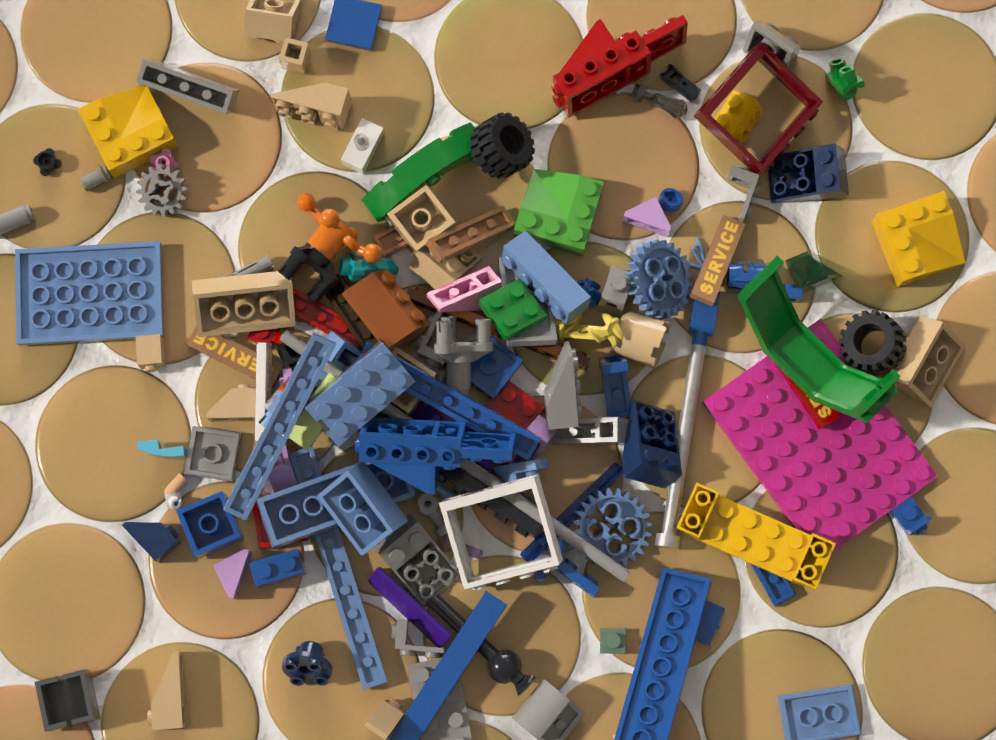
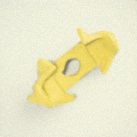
M607 313L602 314L606 324L604 327L579 325L582 314L567 325L561 319H557L554 316L557 339L560 343L564 342L565 337L596 340L598 343L608 339L612 347H616L618 338L620 340L623 339V332L619 326V319L613 318Z

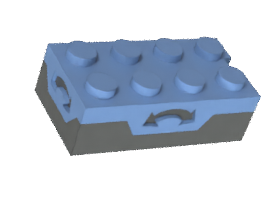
M379 341L311 398L304 407L339 447L416 381L385 344Z

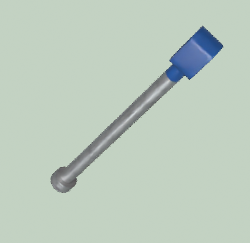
M718 292L713 306L695 299L692 302L688 332L693 333L677 432L682 476L670 484L668 488L662 532L656 533L654 545L660 548L679 550L681 537L676 536V527L680 514L707 337L713 336L720 292Z

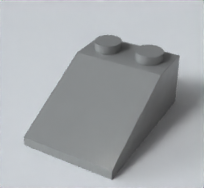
M758 21L754 22L751 26L743 51L748 54L754 46L762 42L789 67L798 55L801 46L798 45L794 38L790 36L785 37L779 33L774 25Z

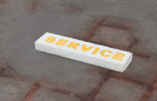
M272 343L257 344L256 441H258L264 429L259 420L268 412L264 405L271 398Z

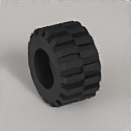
M503 112L498 113L476 126L470 136L472 141L469 144L473 150L471 155L475 157L476 165L482 168V172H488L492 178H507L526 168L533 160L532 155L535 154L533 145L535 143L534 139L531 138L532 133L526 128L527 125L524 121L521 122L520 118L516 115L513 117L508 112L505 114Z
M867 310L861 311L862 316L858 314L853 315L854 320L852 322L847 320L845 323L847 329L841 330L840 334L844 338L839 339V344L843 347L840 350L842 355L846 357V361L857 370L867 374L871 373L874 376H879V372L889 373V367L895 369L898 366L895 362L903 360L904 356L901 355V352H906L907 348L903 344V342L907 341L902 328L886 313H879L877 310H872L871 313ZM874 331L884 332L885 342L881 350L872 355H864L861 345L865 336Z

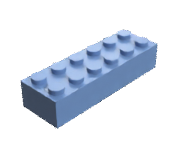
M365 462L396 505L409 501L416 496L411 484L372 463ZM357 464L258 498L256 504L272 549L339 526L317 495Z

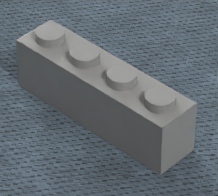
M143 59L136 81L137 83L224 114L233 113L239 94L238 89L154 59Z

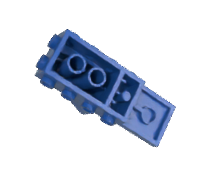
M373 417L359 431V438H356L355 453H359V462L372 463L427 494L435 495L440 478V467L445 470L461 468L463 458H467L468 461L478 462L482 459H489L495 463L512 461L516 434L466 432V422Z

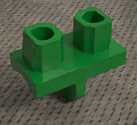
M842 57L829 62L830 72L825 73V77L836 88V93L841 99L849 100L855 96L857 87H865L864 80L856 74L855 68L847 66Z

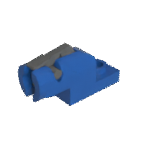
M757 259L729 264L727 269V288L742 290L766 267L764 261ZM784 284L791 302L799 303L802 299L803 288H796V285Z

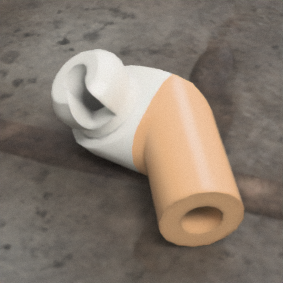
M180 473L177 474L164 491L166 505L173 510H177L182 506L180 490L188 482Z

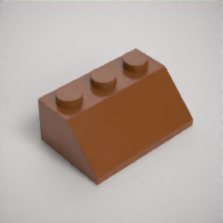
M387 269L372 272L342 293L343 297L377 341H382L389 350L413 343L430 325L422 311L416 308L410 300L408 293L402 290L396 282L394 275L388 272Z

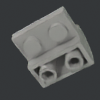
M543 678L512 718L537 740H564L584 716L585 712Z

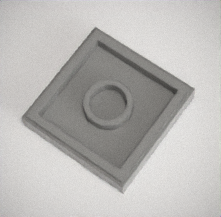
M193 426L184 474L234 482L242 434Z

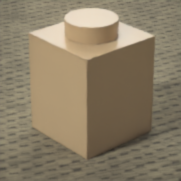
M285 37L279 56L282 69L305 74L311 54L309 44Z
M160 334L135 336L137 365L141 369H145V372H157L159 368L166 367L164 338Z

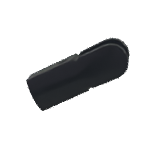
M669 64L665 73H660L659 77L690 103H693L702 90L686 78L674 65ZM674 75L679 79L676 83L672 80Z

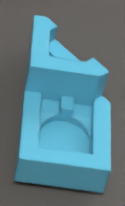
M158 439L137 442V449L147 454L163 459H187L188 452L184 446L162 449L161 441Z

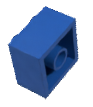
M223 491L176 510L193 554L199 559L245 539L236 516L223 510L228 500L227 494Z

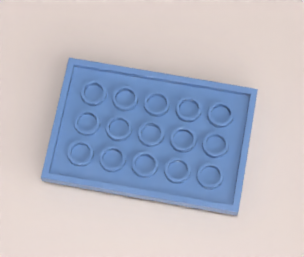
M160 241L15 249L17 345L136 339L135 336L160 334L164 337L162 248Z

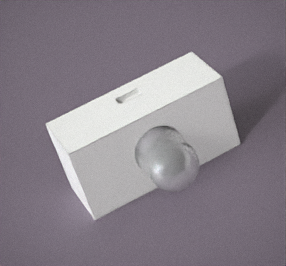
M362 118L341 158L342 165L364 175L385 134L384 128Z

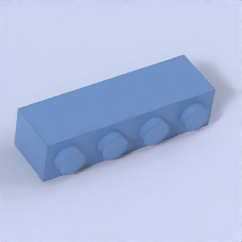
M524 231L504 245L501 258L504 265L508 269H512L525 286H529L537 299L542 303L544 302L557 319H561L567 325L588 309L591 296L527 231Z

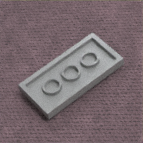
M498 257L499 278L502 281V287L518 280L519 277L512 269H508L504 265L502 257ZM526 286L547 314V318L536 326L507 340V347L556 345L555 318L551 309L544 302H540L532 289Z
M442 658L407 665L414 700ZM461 677L422 735L421 740H472Z

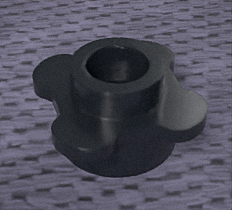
M47 148L33 158V163L38 165L43 176H49L51 171L59 169L62 165V162L55 157V152L51 148Z

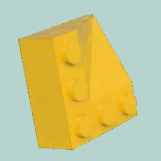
M143 85L102 97L78 109L97 149L114 178L149 162L151 155L161 153L164 148L172 150L178 147L148 86Z
M945 191L878 213L871 221L897 287L965 264L954 214Z

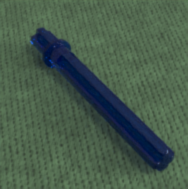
M613 463L556 520L568 528L573 520L579 518L574 512L583 511L580 502L588 504L587 496L591 495L596 498L597 490H600L603 494L606 488H610L624 474L623 468L619 464ZM544 531L538 537L534 536V540L521 552L520 555L526 562L535 560L544 550L548 551L549 545Z

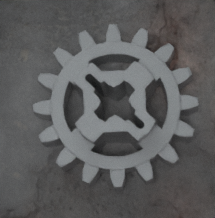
M158 164L157 169L154 166L148 167L150 173L142 172L141 175L144 180L137 181V184L141 185V189L136 190V193L142 194V198L138 202L146 203L145 211L153 209L152 215H158L161 211L162 216H168V210L171 214H176L177 210L175 207L183 208L184 205L181 201L188 200L189 198L184 195V191L190 190L189 187L183 185L187 178L179 177L182 172L181 170L173 172L172 165H168L166 169L164 164ZM161 174L168 175L173 180L167 181ZM162 186H170L166 188L163 192L164 194H157L162 189ZM176 189H177V195H176V198H174V194H175V191H176ZM153 200H159L164 206L155 204Z

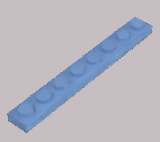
M315 332L312 333L223 508L224 511L246 521L336 346L335 342Z

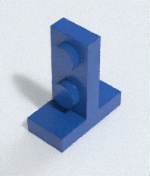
M620 355L598 358L599 368L602 373L607 417H629L631 400L627 377V360Z
M563 539L558 543L563 555L570 544ZM566 558L560 565H557L558 569L555 570L591 597H594L600 589L596 586L598 583L596 579L587 573L585 576L581 575L576 571L578 566ZM543 569L538 570L534 575V579L542 584L550 572L544 573Z

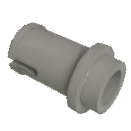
M99 165L97 166L98 169L79 178L87 192L104 181L108 183L109 179L112 178L106 165L102 167Z

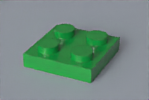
M521 279L479 299L478 303L486 316L491 319V323L504 341L536 326L547 318V314Z

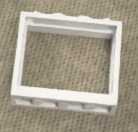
M538 474L450 497L439 503L464 589L481 590L487 587V583L504 584L511 581V577L518 575L520 579L528 578L534 575V571L542 569L544 573L558 569L557 565H560L563 561ZM532 489L551 556L474 575L455 509Z

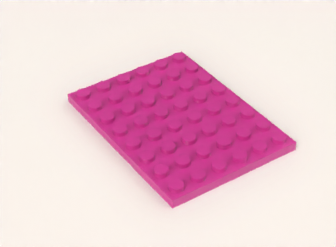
M821 319L808 327L844 364L854 368L846 361V357L842 355L840 350L842 346ZM768 356L702 402L792 527L809 535L813 533L836 543L832 553L938 477L886 405L868 423L839 412L841 416L819 430L775 363Z

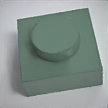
M600 628V654H625V629Z

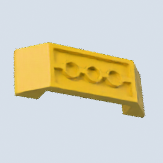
M697 482L676 527L702 543L790 582L816 590L836 544L812 533V535H809L722 497L719 492Z

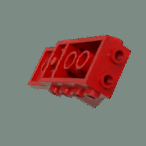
M683 15L678 18L673 17L658 29L648 30L643 37L635 30L632 33L622 34L617 41L614 40L601 19L597 20L561 71L553 75V86L551 88L554 93L552 98L558 109L562 107L567 117L570 118L648 75L651 72V62L686 44L687 20Z

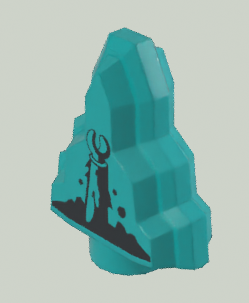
M347 252L346 256L340 257L339 274L340 276H348L351 281H360L372 272L387 269L393 275L399 272V268L393 259L382 258L379 262L371 263L366 261L363 256Z

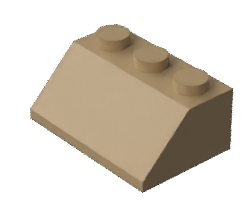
M920 316L906 340L907 342L904 344L907 348L906 352H901V355L904 356L903 360L895 362L898 366L894 370L901 376L895 384L897 385V390L931 408L965 345L943 322Z

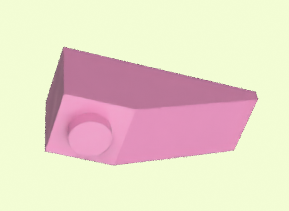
M488 266L428 292L427 297L439 312L482 310L478 305L479 299L502 288V281Z

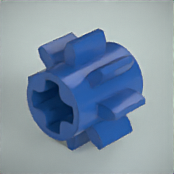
M588 278L585 281H578L577 283L591 296L588 307H595L601 300V293L598 291L601 286Z

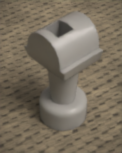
M429 494L421 495L418 499L419 512L424 516H428L438 527L435 532L440 539L448 535L443 516L438 509L439 503L437 498L434 499Z

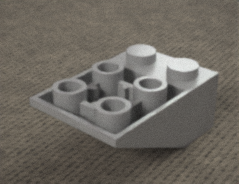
M565 341L544 388L545 413L549 430L579 427L578 418H582V407L579 399L581 394L580 382L577 372H574L579 371L576 350L571 349L569 341Z
M410 514L406 517L408 519L407 523L374 548L424 607L457 580L460 574L423 527Z

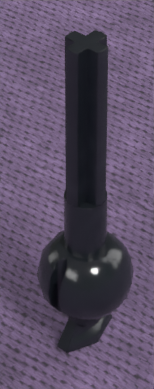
M439 595L434 597L428 604L429 607L459 633L466 620ZM487 639L480 646L478 652L489 661L488 670L493 680L502 684L513 683L518 697L530 687L536 677L521 672L522 663L517 653L509 649L499 651Z

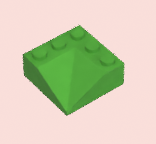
M534 169L515 224L514 237L527 231L538 244L583 256L604 182L582 175Z

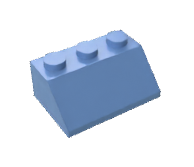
M360 462L347 470L317 495L361 556L408 522V519L365 462Z

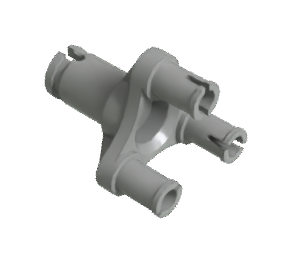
M441 316V321H436L437 343L434 344V353L443 358V362H447V385L471 397V393H469L471 389V362L493 351L491 319H476V341L463 342L458 341V338H456L457 317Z

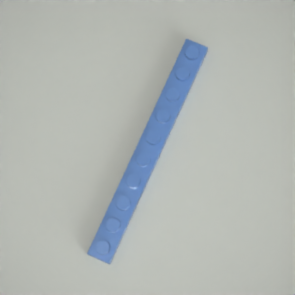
M313 446L309 451L301 449L289 453L298 484L322 476ZM337 526L314 534L363 690L387 683L388 681L339 527Z

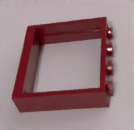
M761 42L749 51L693 116L750 171L759 174L761 172L766 173L774 166L775 162L773 160L778 154L781 156L790 147L788 142L793 137L797 138L805 130L803 125L807 120L811 121L818 115V108L823 101ZM757 61L805 105L759 160L711 116Z

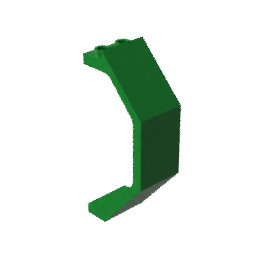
M777 255L737 295L762 351L812 401L868 423L898 392L895 382L901 376L893 369L885 377L877 378L844 364L800 321L778 273V269L784 264V261Z

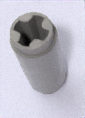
M29 204L0 214V235L35 220Z

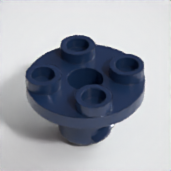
M314 641L301 643L300 646L296 647V652L287 654L283 659L282 670L290 678V682L296 686H302L304 683L324 686L328 684L332 675L331 663L323 657L325 654L323 653L322 646Z

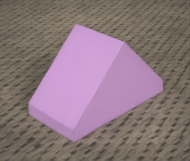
M656 197L625 211L622 221L668 237L671 229Z
M243 549L213 565L228 597L236 600L252 554L249 550Z

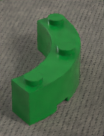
M471 122L452 130L449 133L450 136L442 141L439 137L418 150L391 171L393 176L388 181L378 182L361 199L377 222L389 220L387 213L425 185L432 187L441 180V176L468 161H476L475 157L471 155L473 150L469 144L472 141L470 136L475 128Z

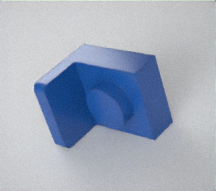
M911 496L890 511L907 535L913 532L919 535L928 528L926 523L931 520L929 515L925 516Z

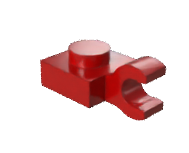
M280 328L250 331L247 339L256 344L272 343L273 345L274 343L278 345L283 343L280 341L283 334L278 333Z

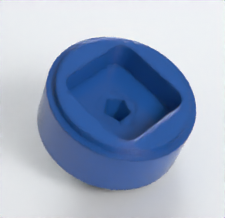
M667 188L661 192L658 202L664 211L673 213L681 208L683 196L678 190Z

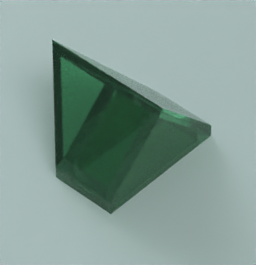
M807 251L785 260L796 287L803 288V293L843 277V275L812 258Z

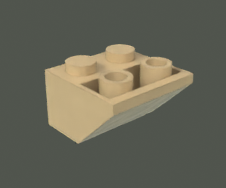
M424 246L416 253L409 268L431 287L437 289L467 276L480 262L482 257L473 249H469L439 263L429 248Z

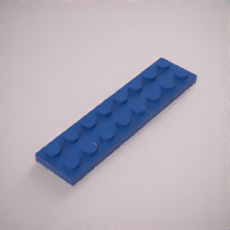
M665 567L662 568L614 740H669L711 586L710 578Z

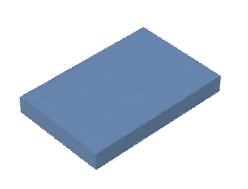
M852 684L777 696L785 740H831L862 735Z

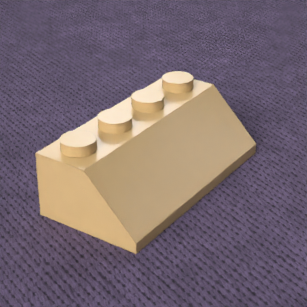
M278 271L191 281L198 337L296 326L291 279H286Z

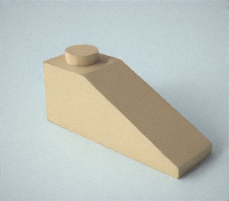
M173 652L151 703V710H148V725H152V730L187 728L183 652Z

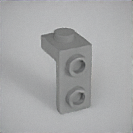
M732 165L726 181L749 188L738 218L739 222H743L744 218L749 219L753 205H750L752 196L757 197L761 183L757 182L759 174L750 172L748 167Z
M437 311L436 315H430L427 321L430 324L428 326L429 329L425 336H420L415 348L418 349V357L425 360L424 363L436 369L438 367L444 369L447 362H443V358L434 353V349L428 347L437 330L436 321H441V316H443V312Z
M398 619L397 624L392 625L391 639H396L395 649L400 650V655L415 656V651L425 652V657L440 658V653H446V648L407 645L408 619Z

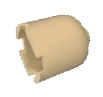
M637 312L624 314L619 320L623 339L620 340L618 338L617 346L613 347V349L620 356L655 369L666 343L662 342L665 333L669 334L671 323Z

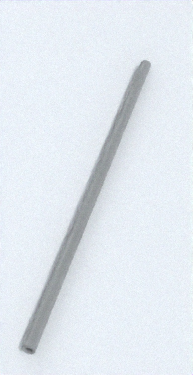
M287 330L280 338V341L300 355H302L307 345ZM329 360L323 369L324 372L330 373L335 377L344 371ZM391 403L381 411L390 418L412 419ZM463 458L461 468L487 487L503 483L475 462ZM518 492L502 496L542 525L538 507ZM551 516L553 527L558 537L624 582L630 571Z

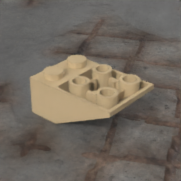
M326 82L271 94V100L278 115L289 119L292 116L298 117L307 124H315V122L324 124V127L330 130L345 129L352 106L348 88Z

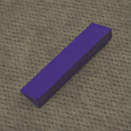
M381 567L376 568L369 578V584L434 645L441 648L450 639L451 633Z

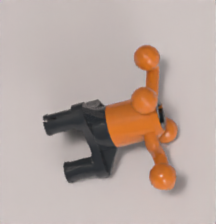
M302 193L297 199L298 208L305 212L309 211L318 221L320 227L304 246L293 247L290 251L291 255L277 271L290 280L302 265L306 266L307 264L319 274L318 277L320 279L306 295L319 304V301L331 287L334 288L338 283L331 262L345 245L371 263L381 261L382 250L379 245L374 243L368 244L365 247L357 242L358 235L356 230L340 222L339 215L335 210L325 209L322 212L316 206V200L312 194Z

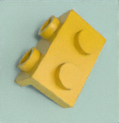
M733 90L715 120L742 145L748 139L756 122L760 120L763 109L756 98Z

